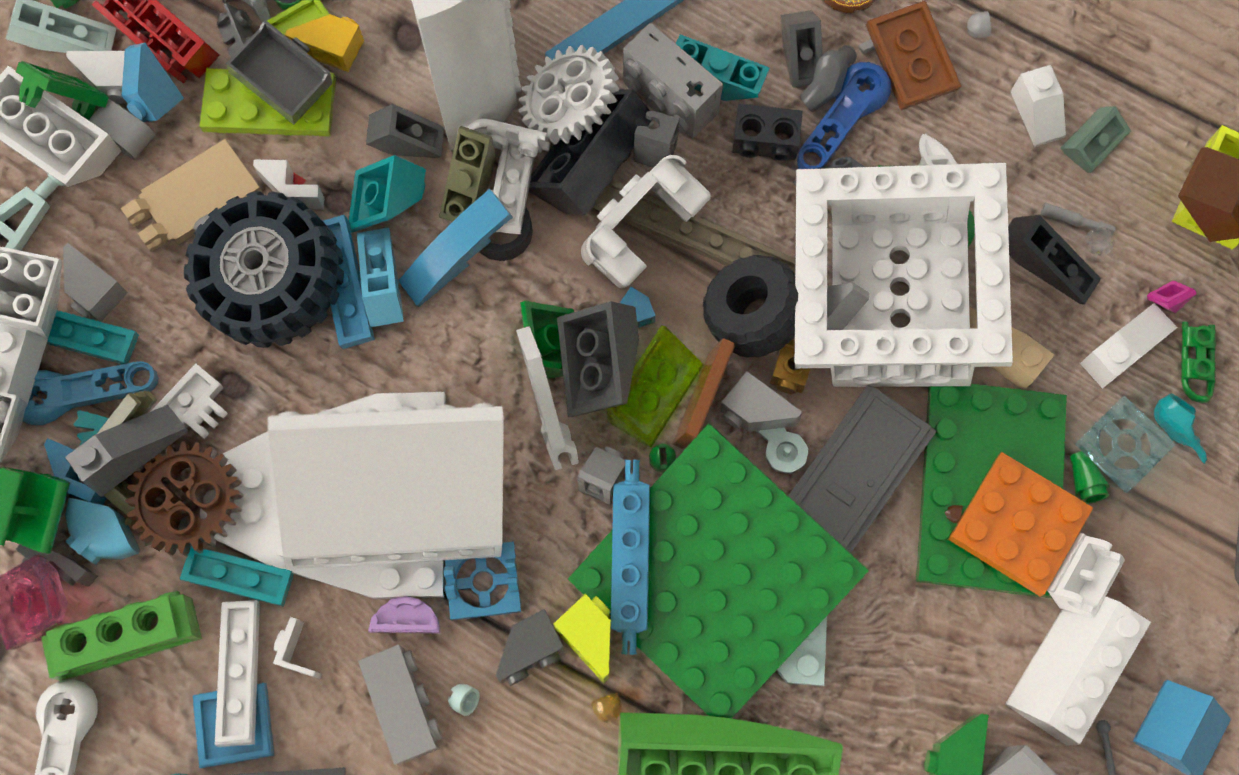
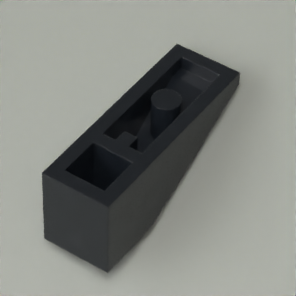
M1041 215L1013 218L1008 225L1009 256L1018 265L1077 303L1086 304L1101 278Z

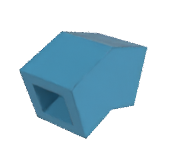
M630 287L620 303L636 308L638 328L655 323L656 315L649 297Z

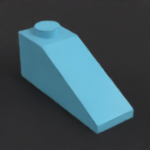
M390 228L357 233L362 299L370 327L403 322L402 301Z

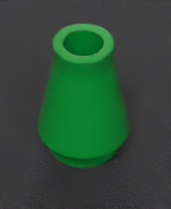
M1085 450L1072 454L1070 460L1072 463L1075 496L1087 504L1106 499L1109 496L1107 489L1110 485L1093 460L1090 451Z

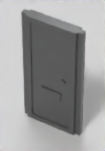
M868 384L789 496L852 553L934 436L936 430Z

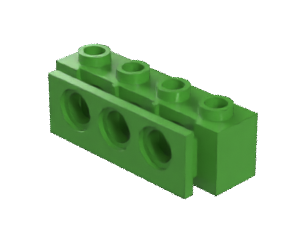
M179 591L165 593L156 599L146 602L132 603L116 611L95 614L86 620L76 623L62 624L54 627L53 630L46 631V635L41 636L49 678L59 681L72 679L202 639L193 598L184 594L180 595ZM158 616L157 626L151 630V622ZM122 627V635L116 640V633ZM87 638L86 646L81 650V644Z

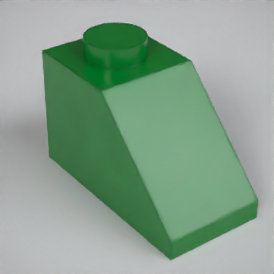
M982 713L972 715L934 743L932 750H928L926 754L925 772H929V775H982L989 715Z

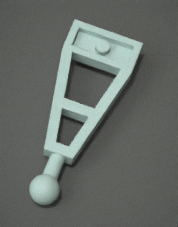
M48 174V177L34 192L26 186L0 205V234L9 241L5 248L20 251L23 249L50 208L45 199L58 186H65L63 183ZM31 203L33 205L15 232L3 223L27 204Z

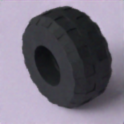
M762 255L740 258L721 269L718 275L710 282L703 299L704 320L714 338L718 342L723 338L733 342L735 347L732 353L747 358L767 356L785 347L795 337V306L798 302L795 273L786 263L784 264L779 259ZM766 298L764 304L758 310L750 314H744L745 309L752 302Z

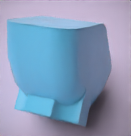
M68 498L65 518L71 536L66 540V543L78 554L97 565L102 558L123 560L140 553L139 546L129 525L125 526L126 519L122 514L108 506Z

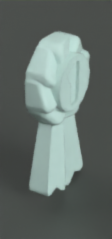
M785 428L756 431L768 441L766 460L776 472L792 474L805 465L808 447L800 435L787 432Z

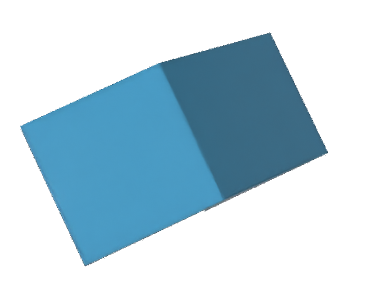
M47 438L44 446L54 476L70 482L67 494L82 501L104 505L107 498L99 496L87 485L80 483L79 476L65 457L74 449Z

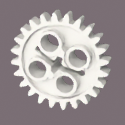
M580 45L576 52L571 46H568L565 55L557 50L556 58L553 60L548 56L545 57L546 65L544 67L536 65L535 69L538 72L536 76H527L531 84L521 88L526 94L519 98V102L523 105L519 109L523 116V123L529 129L547 133L545 141L550 139L553 144H557L560 138L567 144L570 141L571 135L580 140L581 131L584 129L591 134V125L594 122L600 125L603 123L600 118L601 114L611 113L607 104L617 101L612 94L619 90L615 83L619 77L614 72V66L601 51L597 53L594 47L586 50L583 45Z

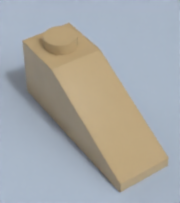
M969 307L970 328H977V310ZM1011 327L1012 366L992 368L1018 388L1025 390L1035 381L1054 354L1027 334Z

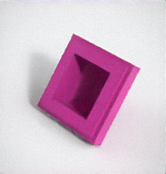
M1173 280L1149 293L1147 299L1176 314L1196 295V290Z

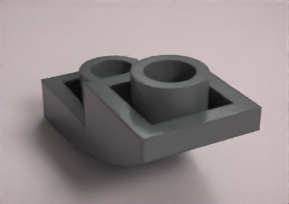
M20 544L16 547V550L25 557L21 562L37 575L41 571L52 576L57 573L72 586L77 582L87 587L98 577L79 562L55 551L47 554Z

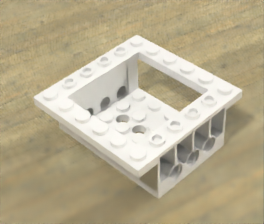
M1006 163L796 169L795 286L798 292V302L795 306V368H831L833 387H866L868 384L872 387L970 386L974 367L1012 366ZM970 201H974L977 328H970L967 220ZM828 205H831L833 224V285L853 282L869 292V300L843 330H827ZM899 250L904 251L909 255V260L904 264H895L890 259L891 254ZM895 282H905L910 290L903 296H897L891 292L890 287ZM904 313L910 318V323L903 328H898L890 320L893 315Z

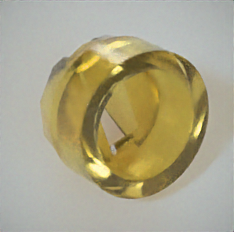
M618 693L609 694L591 702L594 714L601 722L609 723L607 714L610 713L617 720L622 711Z

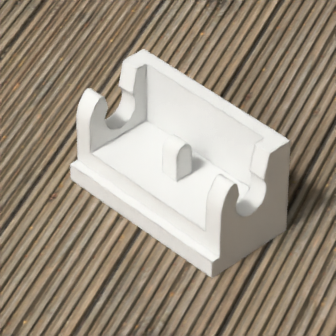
M1079 532L1047 589L1060 609L1091 618L1095 617L1125 561L1121 554L1110 551L1113 546L1111 543L1086 536L1084 533Z

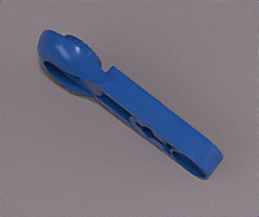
M858 62L847 68L845 80L838 96H836V101L798 153L797 166L799 169L825 168L859 120L887 103L891 95V80L885 70L871 62ZM865 83L870 85V88L864 92L859 90V87ZM830 130L834 131L835 136L827 141L824 148L821 143L825 133H829ZM813 152L820 157L821 162L818 165L810 166L804 162L803 156L806 153Z

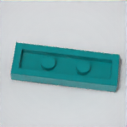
M57 310L46 344L114 363L126 364L131 359L139 334L133 330Z
M191 546L180 580L284 607L294 573L290 570L204 548L203 553H198Z

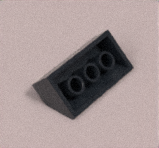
M619 89L617 92L612 93L617 101L607 104L611 113L601 114L600 118L603 123L600 125L594 122L591 125V134L585 129L581 131L580 140L571 135L569 143L566 144L560 138L557 144H553L531 174L528 192L565 214L586 215L595 206L596 199L603 189L612 182L613 175L620 165L629 158L634 147L637 126L648 127L652 120L646 118V113L650 111L633 89Z

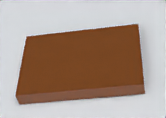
M926 0L867 21L865 26L883 69L891 80V88L900 110L949 94L961 88V83Z
M723 338L708 354L672 445L684 449L701 432L735 347L733 342Z

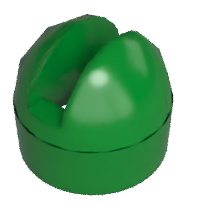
M662 443L654 446L649 454V463L658 472H665L676 460V452L668 444ZM660 449L666 450L667 464L660 465Z

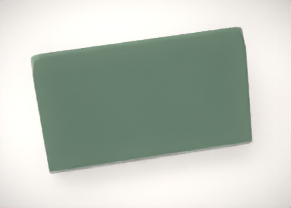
M1116 106L1101 107L1060 149L1084 171L1091 173L1131 130Z

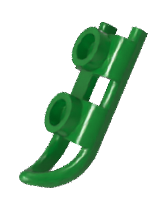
M1182 322V388L1186 396L1192 401L1208 403L1213 397L1216 382L1215 325L1189 327V322ZM1189 347L1196 348V359L1189 358ZM1188 380L1207 381L1205 396L1194 393L1189 386Z

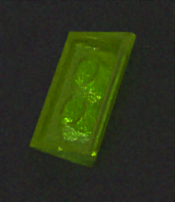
M661 325L634 366L627 404L608 408L607 422L652 448L704 364L666 326Z

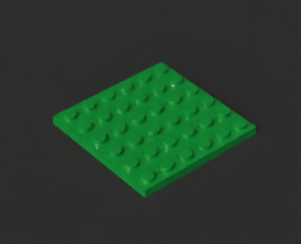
M708 423L650 487L648 629L637 633L636 646L708 716L732 719L869 572V569L716 428ZM613 529L568 578L583 595L586 594L591 600L597 596L610 612Z

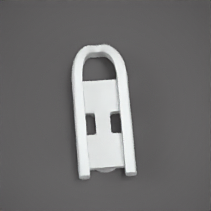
M478 119L466 127L491 136L494 148L505 149L506 145L515 144L519 145L518 151L530 157H536L537 153H541L542 150L548 151L550 147V142L545 141L547 133L504 122Z

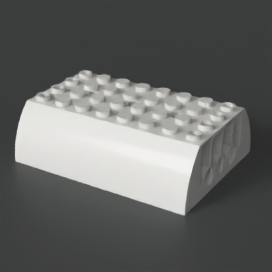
M412 0L451 151L454 150L460 126L467 127L478 119L504 122L518 105L516 92H521V86L518 78L519 70L516 62L517 54L514 46L515 38L512 30L513 22L510 13V0Z

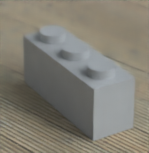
M396 645L359 660L358 663L394 765H402L439 750L440 747L437 741L443 739L436 719L430 720L425 706L430 705L429 697L423 684L417 686L413 672L418 671V667L411 650L405 652L402 646Z

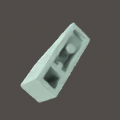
M16 0L6 40L38 50L67 53V51H111L116 27L37 1Z

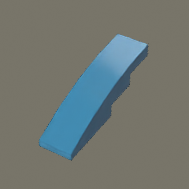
M491 189L487 190L437 236L398 280L414 303L420 307L469 266L467 261L491 242L489 237L512 219L513 216Z

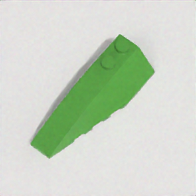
M620 712L617 775H839L843 747L840 743L806 733L731 718L690 714Z

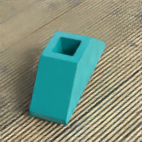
M679 35L675 44L723 83L721 100L732 101L758 98L770 67L687 36ZM698 84L694 87L696 91L701 92L702 85Z

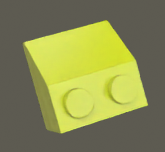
M584 594L553 625L556 633L604 684L609 679V618L611 617L609 613L611 612L597 596L591 600Z

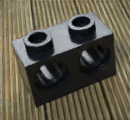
M738 104L732 153H738L746 158L765 156L771 157L776 161L796 160L800 146L803 111ZM753 130L758 135L748 136L744 131ZM776 134H786L790 139H779Z

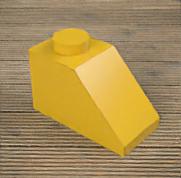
M331 14L288 29L285 33V36L291 41L295 37L302 41L310 49L307 54L313 59L349 72L364 42L360 27L354 20L348 17L339 18Z

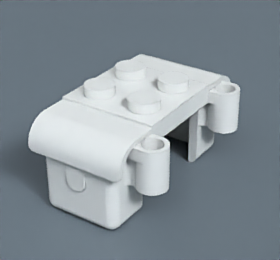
M669 155L664 157L642 178L636 174L619 192L623 196L621 201L618 203L613 198L596 216L601 222L595 227L596 230L584 241L581 247L583 261L588 266L593 263L618 288L629 286L647 266L626 246L627 243L612 229L650 189L686 222L691 217H694L710 200V192L683 167L687 162L680 156Z

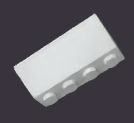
M7 66L0 74V141L67 187L101 176L121 152L110 135L45 90L35 108L20 102L19 91L23 77Z
M1105 597L1094 618L1062 609L1005 705L1066 746L1080 745L1151 622L1121 602Z

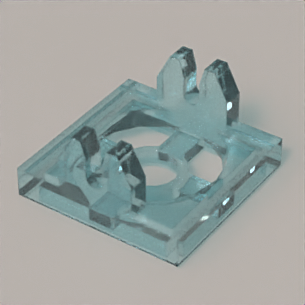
M1125 396L1121 397L1106 413L1098 418L1075 443L1125 493L1129 492L1176 445ZM1125 419L1133 421L1137 425L1132 430H1121L1112 421ZM1102 429L1112 438L1113 449L1106 456L1102 454L1099 445ZM1144 433L1147 434L1151 446L1149 456L1141 449L1142 442L1140 437ZM1121 434H1128L1133 437L1136 443L1133 452H1124L1120 449L1117 441ZM1121 456L1132 457L1139 463V467L1122 469L1113 464Z

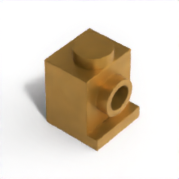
M793 339L780 349L770 380V384L776 385L779 391L788 394L803 392L811 369L799 368L798 370H792L788 367V362L795 364V340Z

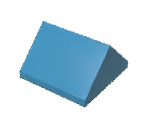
M1165 680L1132 742L1185 775H1203L1231 718L1214 697Z

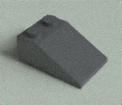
M610 301L557 317L568 417H576L627 404L639 344L636 308Z

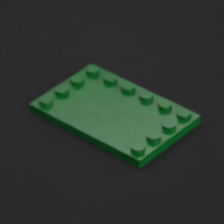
M971 384L970 386H929L926 423L936 430V433L924 449L916 582L1040 597L948 540L957 524L949 521L945 511L952 505H962V517L983 479L1001 452L1063 489L1067 395ZM1046 591V593L1043 596H1041L1045 598H1052L1048 591Z

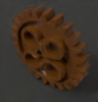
M183 441L180 444L179 451L169 445L166 449L167 455L163 456L159 453L155 456L156 461L153 464L147 462L143 465L146 468L144 473H133L140 481L138 484L127 486L129 490L135 493V497L125 500V503L135 507L126 515L131 520H138L131 528L137 533L143 532L140 539L147 544L152 542L151 547L157 551L162 550L165 546V552L172 556L177 551V548L182 555L188 556L191 546L198 553H203V542H207L215 547L216 541L214 536L217 533L223 537L228 536L223 528L225 524L236 525V521L230 517L231 512L242 511V508L236 505L234 500L244 497L243 493L234 489L242 484V481L237 476H232L237 469L232 464L226 465L228 459L223 454L216 456L217 451L211 446L204 451V446L199 442H196L191 450L190 446ZM186 468H191L190 476L184 481H179L181 472ZM168 478L191 501L199 506L207 514V517L205 519L200 518L193 509L184 504L182 499L163 484V480ZM210 490H216L215 498L210 503L204 504L205 494ZM165 493V502L155 508V499ZM185 516H190L191 520L188 527L179 530L180 520Z

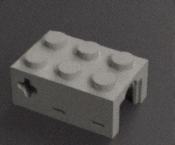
M649 23L623 48V81L626 87L641 94L647 100L652 110L672 117L674 114L679 115L680 133H686L693 139L718 115L723 83L652 23ZM698 84L702 85V96L694 90V87Z

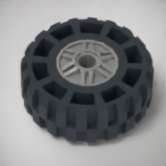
M261 191L247 193V197L240 198L236 196L226 201L227 204L220 209L218 207L208 214L209 218L205 223L197 227L194 232L196 235L194 241L189 243L185 255L188 257V264L184 265V279L190 283L187 285L186 291L189 299L196 304L195 310L217 330L244 345L252 343L256 347L269 348L272 342H275L279 346L292 343V338L298 335L303 338L311 333V327L317 322L321 324L327 318L328 314L326 312L330 304H336L340 295L337 292V287L343 283L344 271L339 267L343 263V255L341 249L336 245L337 239L333 232L302 201L295 197L287 198L280 192L271 191L268 193V196L264 195Z

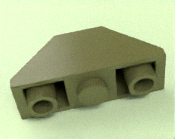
M463 126L459 127L439 214L440 218L453 222L487 191L496 158L491 136Z

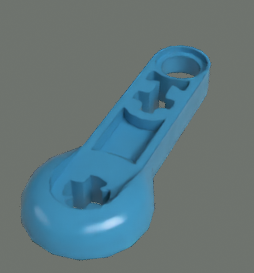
M143 361L70 375H63L48 370H38L34 378L35 382L28 405L25 409L23 422L30 425H45L55 421L72 408L123 399L129 393L147 390L151 392L156 388L159 376L150 364ZM140 370L149 371V381L143 386H135L133 383L134 375ZM109 377L114 382L124 380L127 388L125 389V386L121 383L110 385V391L106 392L100 385L105 384L106 378ZM41 390L47 395L46 400L42 398L43 403L39 405L33 401V396L38 397L36 393Z

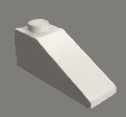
M1153 303L1096 348L1080 364L1103 389L1177 327Z

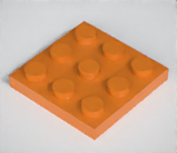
M1001 452L995 459L948 540L1041 597L1049 588L1093 507Z

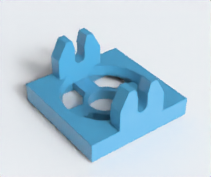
M514 541L502 543L501 557H494L501 561L508 573L494 574L492 570L487 568L486 558H475L476 570L471 573L470 577L456 579L461 566L469 559L445 560L444 577L447 583L445 591L449 600L451 621L521 613ZM480 572H487L493 577L492 587L484 592L476 590L473 585L474 577ZM508 584L504 597L496 604L491 605L490 594L495 590L496 586ZM471 589L475 594L479 595L480 607H475L465 602L458 593V590Z

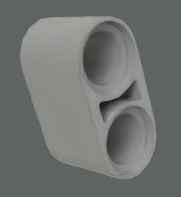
M108 99L106 108L100 107L89 119L90 122L108 133L121 152L133 160L137 158L156 136L144 122L110 99Z

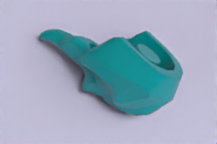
M1170 393L1157 402L1153 410L1156 422L1165 430L1171 441H1176L1179 444L1194 449L1201 462L1205 464L1207 461L1206 452L1200 445L1201 440L1194 434L1193 429L1196 414L1195 408L1175 394Z

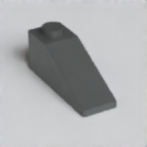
M166 405L95 434L65 458L81 481L102 497L188 432V430L173 410Z

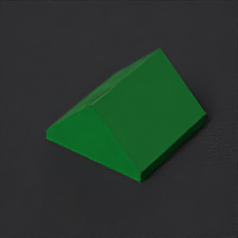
M525 300L520 302L524 328L528 326L531 328L542 358L547 379L562 377L563 367L557 317L574 313V309Z

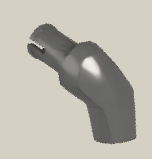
M844 45L838 51H826L819 58L813 82L800 94L802 101L811 112H814L838 96L845 80L847 67L853 64L857 58L853 47Z

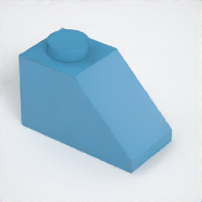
M146 43L131 45L125 49L121 96L127 102L129 112L142 122L157 121L183 100L184 97Z

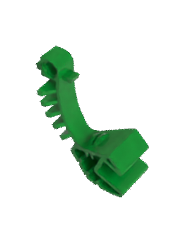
M0 466V545L4 546L5 541H12L35 551L51 554L70 482L51 474Z

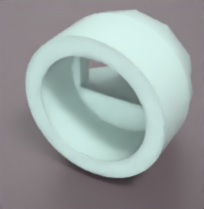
M458 684L452 687L451 691L453 693L451 696H448L449 706L463 716L470 715L479 703V691L467 684Z

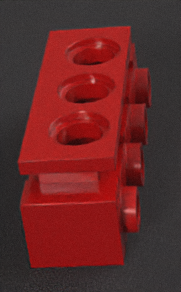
M95 0L92 3L93 7L135 44L146 43L161 66L183 84L187 80L181 74L185 68L200 79L206 72V68H209L220 56L218 52L158 0H106L103 4ZM120 10L128 13V21L119 13ZM142 29L151 33L149 35L151 37L150 40L140 32ZM165 48L167 51L173 52L171 55L173 59H170L162 50Z

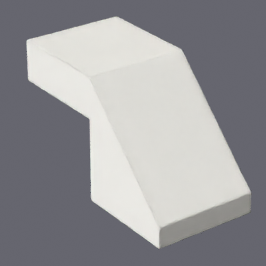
M254 160L253 166L260 179L272 191L283 193L287 198L295 197L302 201L309 209L324 210V196L319 185H293V171L287 160Z

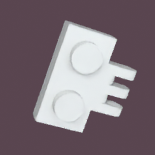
M197 364L151 410L153 411L168 405L186 428L190 426L204 439L209 433L200 424L205 421L212 428L219 424L209 414L213 410L222 418L228 414L213 401L224 387Z

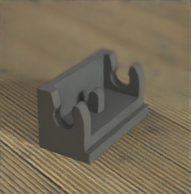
M656 111L646 113V118L657 121L659 126L656 129H650L647 126H637L634 139V162L654 168L664 157L674 155L678 143L679 115L674 114L672 117Z

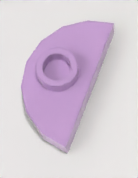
M407 596L390 599L388 603L381 606L377 613L372 616L368 630L370 633L441 634L439 620L432 608L420 599Z

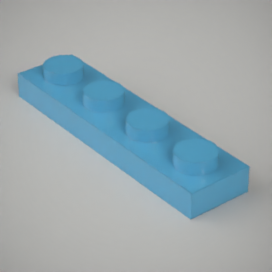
M345 215L324 220L323 222L337 239L336 245L341 249L343 255V263L339 267L344 271L343 283L337 287V292L340 295L336 304H330L339 346L346 349L373 341L375 338L362 299L360 270L349 220Z

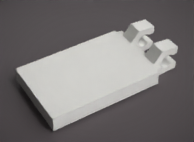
M528 326L518 329L516 332L542 421L541 432L555 470L562 468L558 457L562 452H568L572 465L578 464L577 449L574 441H571L569 427L558 421L542 358L531 328Z

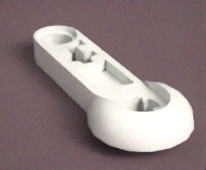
M75 679L61 680L50 685L41 694L36 706V719L40 727L42 742L35 775H75L81 741L93 726L98 714V700L94 691L85 682ZM69 700H71L70 706H75L74 714H68L66 720H64L63 718L66 715L60 713L61 706H67Z

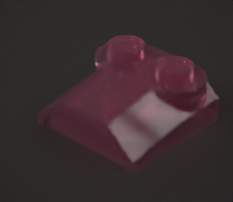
M35 555L0 575V632L6 650L19 649L28 643L41 641V636L46 635V631L53 629L63 621L68 603L58 571L42 555Z

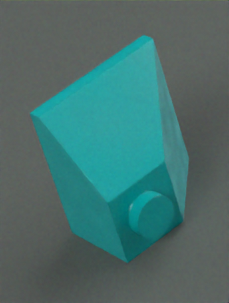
M393 155L356 170L349 214L351 232L353 233L390 220L420 201L425 191L426 168Z

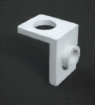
M290 617L285 631L281 630L276 638L274 651H277L273 664L321 679V673L290 663L304 622L299 619Z

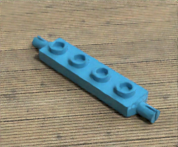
M625 460V481L613 485L611 629L622 633L621 654L624 655L629 653V641L630 655L637 654V633L648 629L650 485L639 481L640 460H633V474L632 460Z

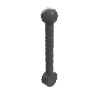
M1100 720L1096 724V729L1102 737L1108 774L1116 775L1108 734L1111 726L1107 721Z

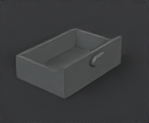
M265 19L255 34L226 63L231 75L293 125L333 84L330 72L307 54L310 49L296 37L291 41Z

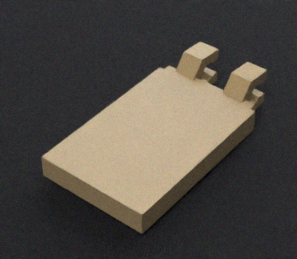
M224 139L142 189V193L138 195L140 199H134L120 209L133 227L152 217L155 219L157 224H151L138 233L144 244L152 252L175 239L178 245L195 235L193 227L201 217L209 214L217 207L220 209L227 204L226 201L236 196L244 198L247 197V193L261 191V189Z

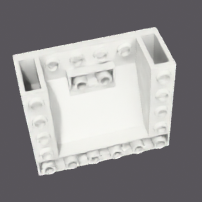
M481 403L471 408H455L451 405H440L434 409L417 410L413 407H400L395 411H378L372 408H365L355 413H339L335 410H324L318 414L301 415L297 412H283L278 416H268L269 443L282 553L286 569L501 557L503 527L502 406L493 407L491 404Z

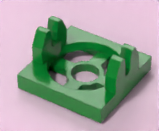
M18 62L16 73L23 77L19 91V101L26 103V106L35 108L45 90L74 99L72 110L87 120L93 115L96 105L106 108L109 99L107 94L80 78L28 62Z

